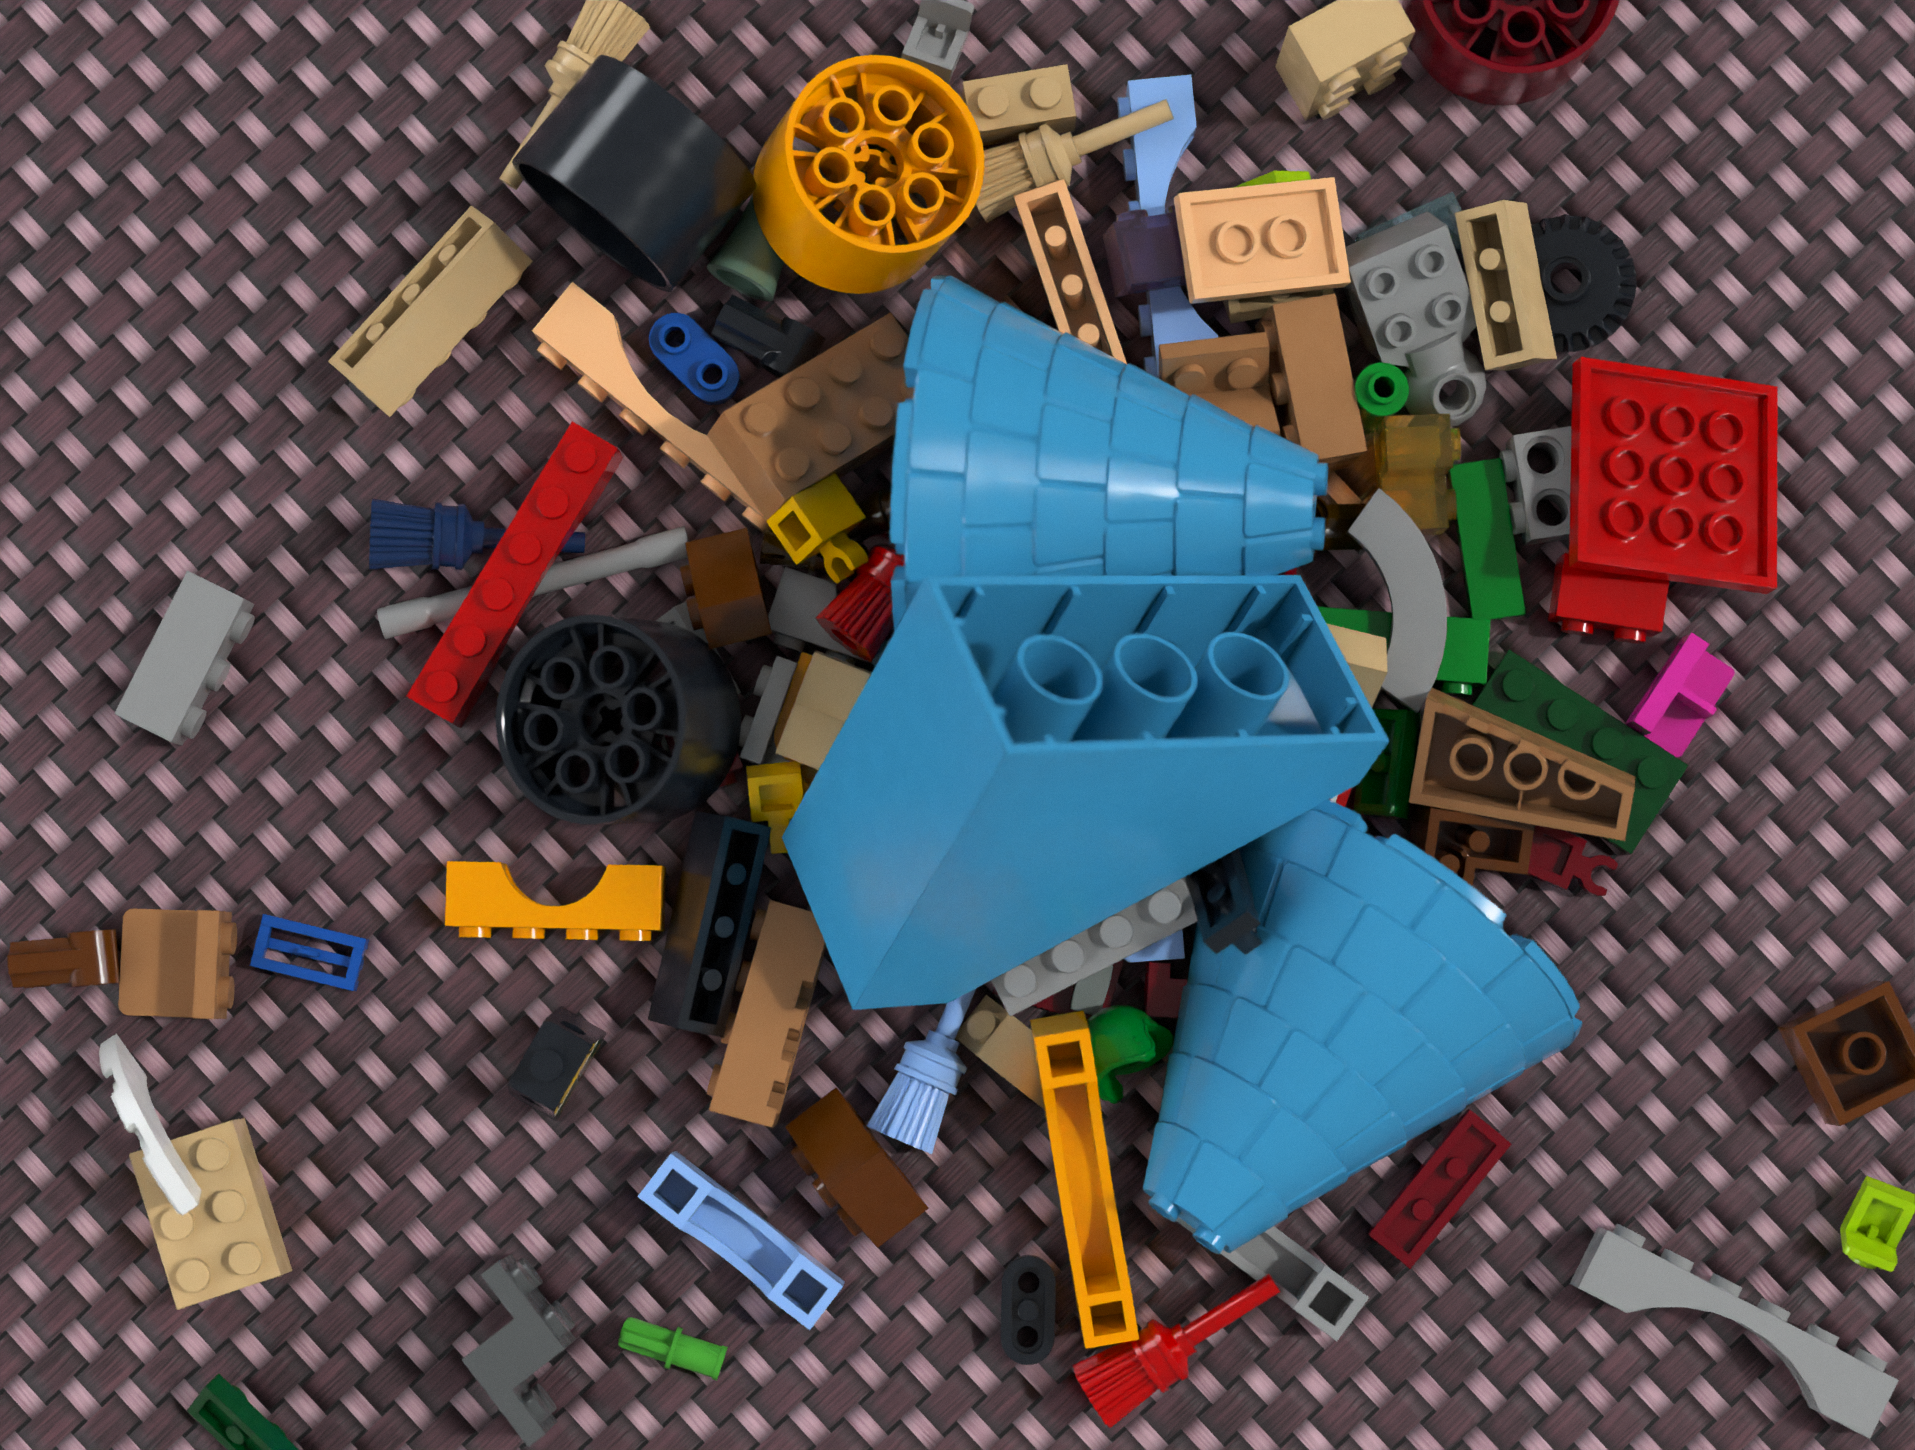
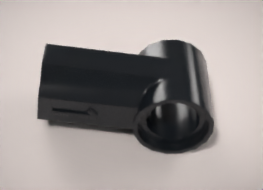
M733 294L720 311L711 333L712 337L760 361L759 365L779 378L815 358L826 340L822 335L796 320L787 317L781 320Z

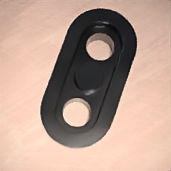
M1023 1255L1015 1258L1007 1265L1002 1276L1001 1344L1006 1355L1014 1362L1022 1365H1033L1043 1361L1050 1354L1055 1340L1056 1279L1051 1266L1044 1259L1034 1255ZM1025 1272H1033L1039 1278L1038 1287L1031 1292L1023 1291L1018 1285L1019 1277ZM1024 1326H1031L1038 1333L1037 1340L1032 1345L1025 1346L1017 1340V1333Z

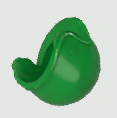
M1128 1005L1109 1006L1091 1015L1087 1019L1095 1063L1099 1098L1112 1104L1119 1103L1124 1097L1122 1093L1123 1087L1115 1076L1141 1071L1164 1058L1173 1046L1174 1036L1171 1031L1155 1022L1142 1010Z

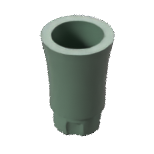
M753 195L729 237L707 265V269L715 278L730 288L751 298L771 302L773 301L785 263L769 245L761 230L754 209Z

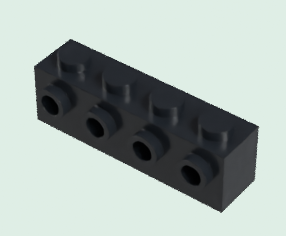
M695 811L648 1016L649 1021L724 1038L772 827L728 816Z

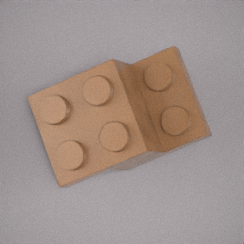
M1266 332L1159 345V379L1190 396L1192 394L1199 396L1252 426L1259 425L1280 436V428L1268 386L1269 343Z

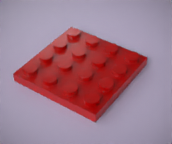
M1580 357L1572 364L1569 567L1769 594L1776 590L1778 386Z

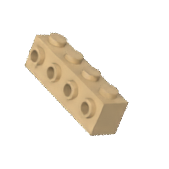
M471 205L328 362L385 414L391 417L399 407L411 400L416 388L435 368L445 363L451 354V350L470 329L477 327L484 320L487 311L504 292L513 288L519 282L523 272L533 261L495 222Z

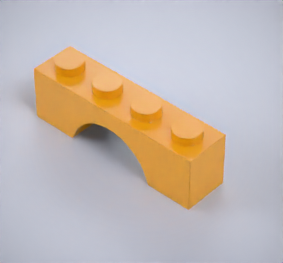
M447 861L445 926L459 927V937L491 938V928H513L512 938L545 939V929H566V939L598 940V930H619L620 941H651L652 931H664L666 867L661 865L608 864L600 882L587 896L568 905L545 906L533 901L519 889L512 878L508 865L505 863Z

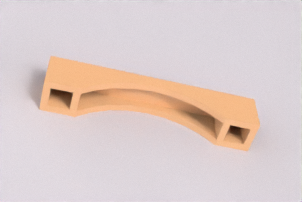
M572 282L532 330L536 338L541 342L537 351L560 370H562L566 363L582 375L577 383L601 403L607 396L623 408L618 416L642 436L648 429L664 441L659 449L683 469L691 462L705 474L700 482L724 502L732 495L747 507L742 513V516L762 533H764V530L770 531L771 528L766 522L765 517L709 437L692 429L669 414L646 391L633 372L626 356L615 316Z

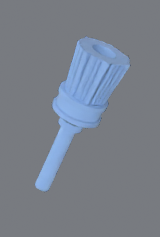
M976 989L947 1003L935 1032L929 1030L925 1040L905 1043L903 1047L905 1052L902 1059L894 1068L898 1073L866 1125L867 1127L927 1153H933L949 1094H957L958 1089L956 1087L962 1073L965 1074L967 1070L965 1064L956 1054L960 1043L955 1041V1038Z

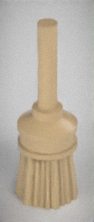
M619 0L585 1L567 41L559 42L557 52L545 64V68L553 81L548 90L552 97L499 179L515 190L519 188L523 179L513 165V158L599 55H607L621 62L650 29L649 24L642 16Z
M1162 100L1076 136H1072L1071 132L1059 135L1045 123L1040 125L1039 129L1027 134L1025 132L1018 134L1019 141L984 150V178L976 202L977 208L984 220L988 223L1016 207L1015 195L1062 179L1065 180L1067 186H1070L1072 166L1082 163L1081 156L1173 120L1174 117L1167 100Z

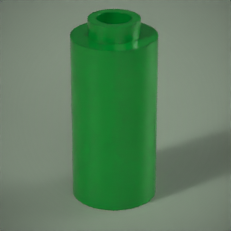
M1371 364L1353 380L1364 435L1378 430L1407 401L1409 394L1407 379L1403 372L1392 364Z

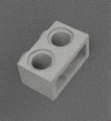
M1571 426L1513 435L1505 443L1506 450L1500 451L1505 483L1512 482L1515 502L1509 503L1513 534H1521L1523 546L1569 539ZM1530 449H1542L1550 455L1552 469L1549 473H1537L1530 468L1527 461V454ZM1549 500L1559 507L1561 511L1559 525L1548 526L1539 520L1536 513V506L1539 501Z

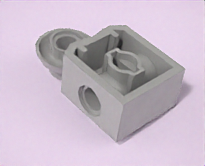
M1427 211L1345 247L1351 283L1343 287L1364 347L1381 363L1407 367L1405 377L1409 386V394L1404 405L1412 418L1424 426L1439 429L1458 426L1471 418L1483 402L1486 378L1484 368L1477 356L1463 347V342L1476 327L1470 291L1447 225ZM1456 380L1457 385L1453 394L1446 399L1440 400L1439 393L1442 386L1448 381Z

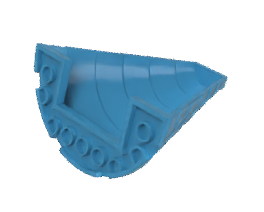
M934 276L931 278V289L923 290L913 319L904 362L907 387L915 388L914 398H906L903 403L898 404L894 444L891 542L895 543L898 555H905V566H896L891 580L894 631L898 627L925 576L1278 575L1313 562L1314 550H1323L1325 518L1316 517L1317 495L1326 496L1328 463H1319V454L1259 425L1252 426L1195 394L1190 396L1131 363L1125 364L1065 332L1063 334L1005 302L1000 303L953 276Z
M1330 800L1322 802L1313 807V809L1239 848L1254 899V906L1260 920V925L1257 927L1259 938L1262 940L1260 946L1245 955L1231 944L1218 954H1215L1203 942L1198 921L1196 924L1187 985L1183 986L1173 1052L1168 1057L1159 1121L1155 1126L1143 1191L1151 1197L1148 1204L1156 1212L1173 1222L1178 1217L1196 1230L1193 1237L1205 1248L1216 1254H1220L1222 1250L1227 1253L1233 1252L1288 1218V1214L1347 1182L1350 1176L1400 1150L1409 1140L1462 1112L1467 1105L1518 1078L1526 1069L1566 1049L1573 1043L1582 1028V1021L1574 1017L1580 1005L1564 976L1533 940L1515 934L1509 937L1502 930V923L1506 916L1504 912L1454 872L1398 835L1393 834L1389 839L1382 836L1374 838L1366 833L1368 827L1361 819L1360 814Z

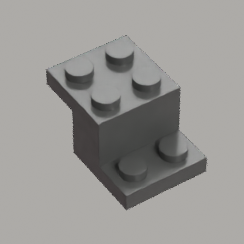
M512 1254L496 1262L482 1273L481 1276L514 1319L465 1356L462 1361L524 1443L530 1447L543 1437L558 1421L552 1414L557 1407L550 1395L538 1383L531 1387L526 1379L576 1339L570 1331L575 1327V1323L557 1300L549 1304L537 1287L543 1282L532 1265L525 1258L517 1262Z

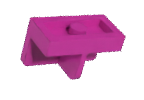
M1692 632L1681 637L1625 723V725L1677 758L1682 756L1705 719L1714 715L1717 710L1715 704L1735 675L1734 669L1705 651L1709 643Z

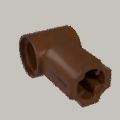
M116 929L67 933L68 937L10 942L7 961L8 974L11 977L13 988L47 987L71 983V987L120 983Z

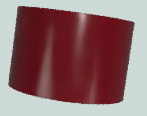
M1403 0V9L1416 31L1410 46L1424 69L1438 83L1456 95L1474 102L1489 105H1516L1534 101L1552 93L1577 73L1612 21L1620 0H1575L1578 11L1568 14L1558 10L1553 0H1468L1478 9L1485 10V16L1479 19L1469 18L1462 13L1459 2L1462 0ZM1515 22L1520 23L1522 28L1532 32L1533 40L1526 43L1514 40L1509 34L1508 25ZM1547 25L1569 47L1567 51L1555 57L1544 34ZM1485 29H1487L1486 34L1491 37L1496 34L1489 59L1480 57L1470 51Z

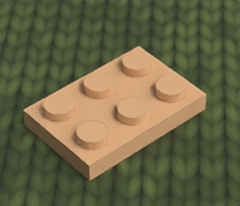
M1334 177L1178 193L1174 198L1190 304L1342 288L1351 283Z

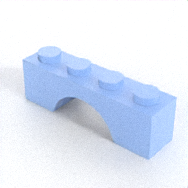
M677 1151L670 1153L637 1196L678 1229L693 1236L732 1264L751 1280L767 1298L809 1330L844 1286V1280Z

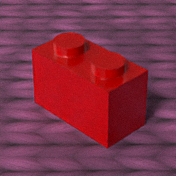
M1564 553L1556 560L1548 621L1562 623L1561 631L1569 634L1592 636L1593 630L1596 628L1614 631L1613 639L1617 641L1645 644L1646 636L1653 637L1663 630L1669 581L1569 567V553Z

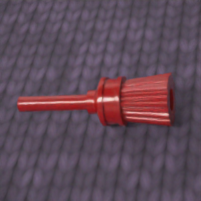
M875 546L870 552L871 556L868 561L857 568L856 573L858 576L815 617L824 631L834 641L838 642L846 650H849L853 655L872 662L894 626L891 580L895 567L905 566V555H898L896 548L893 550Z
M1267 1274L1184 1327L1178 1323L1168 1328L1152 1319L1147 1322L1146 1327L1138 1331L1139 1340L1119 1343L1072 1365L1076 1378L1105 1425L1111 1428L1158 1389L1165 1393L1169 1390V1386L1178 1380L1184 1381L1189 1377L1188 1357L1197 1352L1195 1345L1281 1291L1271 1275Z

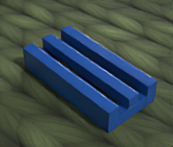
M263 914L250 966L357 991L360 970L363 968V957L370 939ZM272 927L353 947L351 957L270 937ZM267 948L348 967L346 977L265 958Z

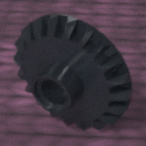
M1567 214L1553 218H1543L1531 226L1555 351L1576 352L1586 350L1612 336L1628 317L1636 294V271L1633 258L1623 240L1605 224L1596 222L1587 216L1580 217ZM1572 269L1581 276V285L1573 293L1562 294L1552 287V278L1560 270Z

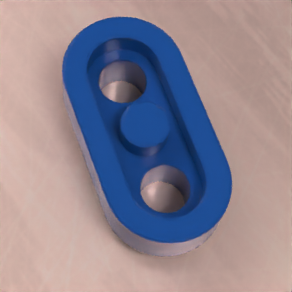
M670 313L660 317L654 323L649 334V344L654 356L695 398L709 405L723 404L733 398L740 386V372L736 362L691 317L682 313ZM678 330L685 334V341L681 346L670 347L666 344V337L671 331ZM710 367H717L723 372L721 380L716 384H708L703 380L704 372Z

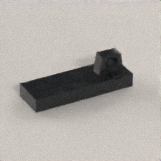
M1239 848L1186 876L1202 940L1215 954L1233 944L1242 953L1247 955L1262 944V940L1257 932L1260 920L1254 906V899Z

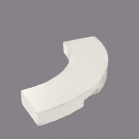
M116 1033L100 1045L99 1060L102 1074L106 1079L111 1075L114 1076L116 1082L113 1083L114 1092L111 1098L126 1130L131 1133L134 1132L139 1138L141 1149L145 1155L142 1159L176 1212L183 1216L199 1205L201 1189L182 1162L157 1116L148 1092L146 1074Z

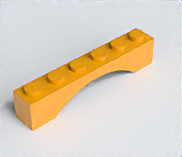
M1084 1011L1031 1019L1030 1024L1085 1349L1139 1340L1109 1166L1089 1027Z

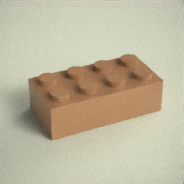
M891 312L725 410L707 434L766 520L793 495L835 473L840 479L895 444L898 404L903 403L906 398L913 399L915 388L907 387L905 380L904 362L909 338Z

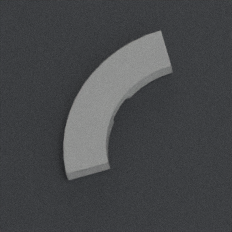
M1378 488L1346 534L1354 539L1375 563L1384 584L1387 586L1391 602L1392 621L1387 648L1388 673L1380 689L1414 713H1418L1435 682L1444 654L1447 634L1445 591L1436 560L1423 534L1396 501Z

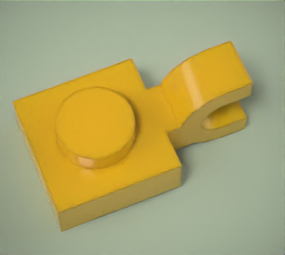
M791 761L746 766L752 822L768 821V826L772 827L770 832L771 854L787 853L782 835L790 823L789 818L793 817L803 799L800 762Z

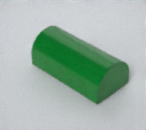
M1372 708L1389 742L1361 782L1356 785L1353 811L1370 817L1409 820V797L1416 762L1421 713H1414L1410 710Z

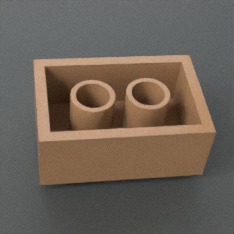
M1334 293L1272 304L1256 323V331L1250 334L1266 332L1269 343L1268 386L1280 428V436L1319 454V463H1328V471L1347 468L1367 452V446L1358 402L1355 396V387L1336 295Z

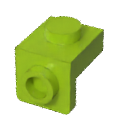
M1866 1176L1840 1226L1843 1253L1862 1267L1868 1269L1879 1267L1893 1272L1898 1263L1896 1248L1915 1213V1194Z

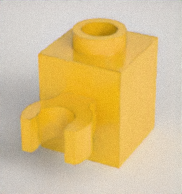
M836 473L793 495L766 520L796 565L821 553L824 557V566L828 575L837 584L852 576L854 569L868 561L864 549L857 542L849 540L846 536L866 516Z

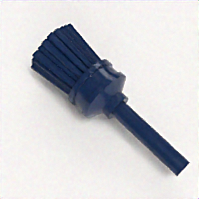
M372 499L369 569L433 564L432 569H439V566L455 567V570H462L472 554L483 555V549H495L507 528L484 527V521H473L465 504L458 503V506H446L435 502V509ZM574 532L561 552L584 553L585 532Z

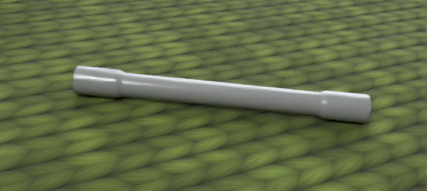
M685 526L641 537L633 543L552 564L533 597L638 568H652L686 559L688 556L685 543L689 542ZM472 586L432 597H419L378 608L377 615L384 638L389 639L430 628L435 623L453 619Z

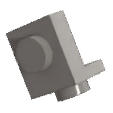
M921 0L917 19L903 49L901 59L911 61L930 70L949 84L968 38L974 5L964 0Z

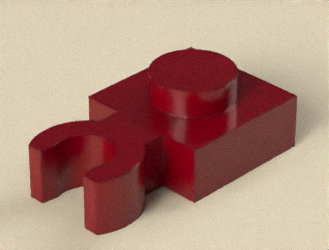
M1535 825L1528 874L1526 875L1562 890H1567L1573 877L1578 880L1580 887L1586 893L1593 896H1605L1607 889L1596 885L1592 881V870L1596 866H1602L1613 871L1616 870L1618 863L1605 855L1585 857L1582 855L1587 840L1564 830Z

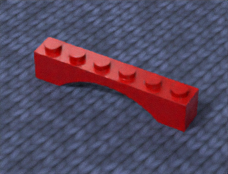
M573 421L571 422L406 697L455 726L462 727L488 684L513 630L538 586L569 538L596 504L624 458L617 447Z

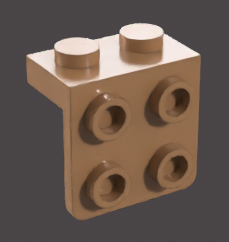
M162 909L127 910L123 916L119 1010L123 1014L131 1016L227 1019V1009L232 1008L235 993L234 978L229 976L230 955L235 954L237 946V926L235 922H232V912Z

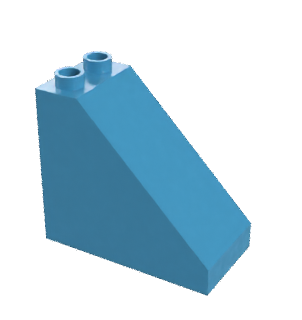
M1300 575L925 576L782 835V839L853 1010L949 1003L1313 809V807L1322 802L1330 800L1358 785L1389 740Z

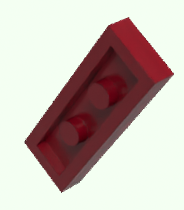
M1467 1109L1366 1234L1411 1269L1512 1144L1473 1111Z

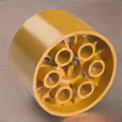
M864 55L835 63L817 74L805 86L760 151L753 175L756 182L753 202L761 230L769 245L787 266L808 281L821 287L854 294L873 293L892 288L916 274L962 225L974 208L981 191L985 169L983 143L979 129L967 105L953 88L939 76L916 63L884 55ZM828 117L838 118L843 121L847 126L848 133H842L834 129ZM794 137L823 150L819 153L793 150ZM868 144L878 145L886 150L882 153L876 149H869ZM892 156L894 157L897 165L891 164L890 158ZM819 167L821 168L822 172L824 173L826 179H824V178L822 177L821 173L819 172ZM860 170H863L868 173L867 181L873 183L872 185L865 182V174ZM915 192L920 194L925 199L927 208L915 205L911 201L909 194ZM833 201H836L833 207L838 212L842 209L843 211L836 222L832 224L820 211ZM859 205L864 206L867 218L861 213ZM892 218H896L909 244L895 245L891 223Z

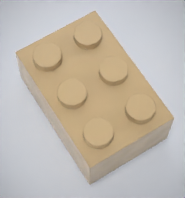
M1336 0L1288 27L1275 67L1305 121L1317 114H1320L1322 120H1325L1348 107L1350 103L1347 98L1364 89L1368 95H1371L1394 82L1396 78L1393 73L1402 67V59L1408 54L1407 49L1416 31L1398 0Z
M245 1118L231 1120L170 1140L187 1170L201 1189L199 1205L183 1216L176 1212L142 1159L145 1156L143 1151L139 1150L129 1154L177 1310L292 1271Z

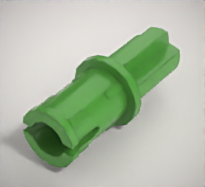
M633 1317L625 1320L618 1339V1345L623 1349L666 1362L664 1368L670 1369L671 1365H675L712 1377L714 1380H717L728 1348L724 1345L719 1346L682 1334L683 1328L677 1327V1330L673 1331Z

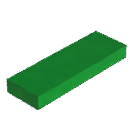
M1502 458L1449 465L1447 473L1469 616L1472 619L1491 621L1524 616L1526 613Z

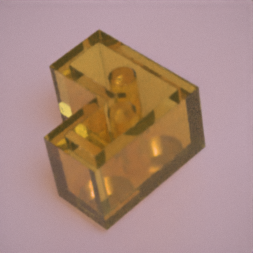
M1450 413L1385 416L1373 432L1376 490L1380 488L1396 501L1410 516L1423 535H1441L1449 528L1448 521L1456 520V493L1454 488L1447 489L1446 474L1453 468L1454 460H1460L1461 437L1459 428H1451Z

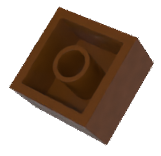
M1889 981L1870 982L1778 1027L1825 1124L1842 1126L1915 1090V1033Z

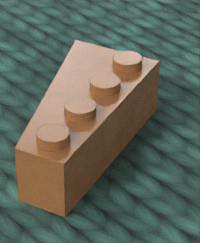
M1431 688L1425 703L1409 803L1625 841L1635 789V776Z
M770 900L767 911L758 908L754 918L750 939L758 941L752 962L743 960L735 991L743 993L737 1014L729 1012L724 1038L721 1039V1043L728 1046L722 1065H714L707 1095L713 1096L709 1111L773 1128L779 1121L826 944L812 911Z

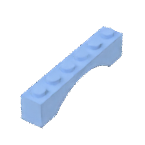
M1191 75L1128 80L1126 97L1117 98L1118 118L1165 99L1174 117L1173 120L1131 136V149H1123L1125 181L1135 180L1136 201H1128L1129 227L1131 233L1140 232L1142 249L1141 253H1133L1134 277L1136 285L1145 284L1147 299L1146 305H1138L1141 337L1150 336L1152 357L1143 358L1144 371L1159 378L1160 344L1218 338V335L1199 317L1182 292L1170 262L1165 237V202L1169 183L1180 158L1193 140L1197 127Z

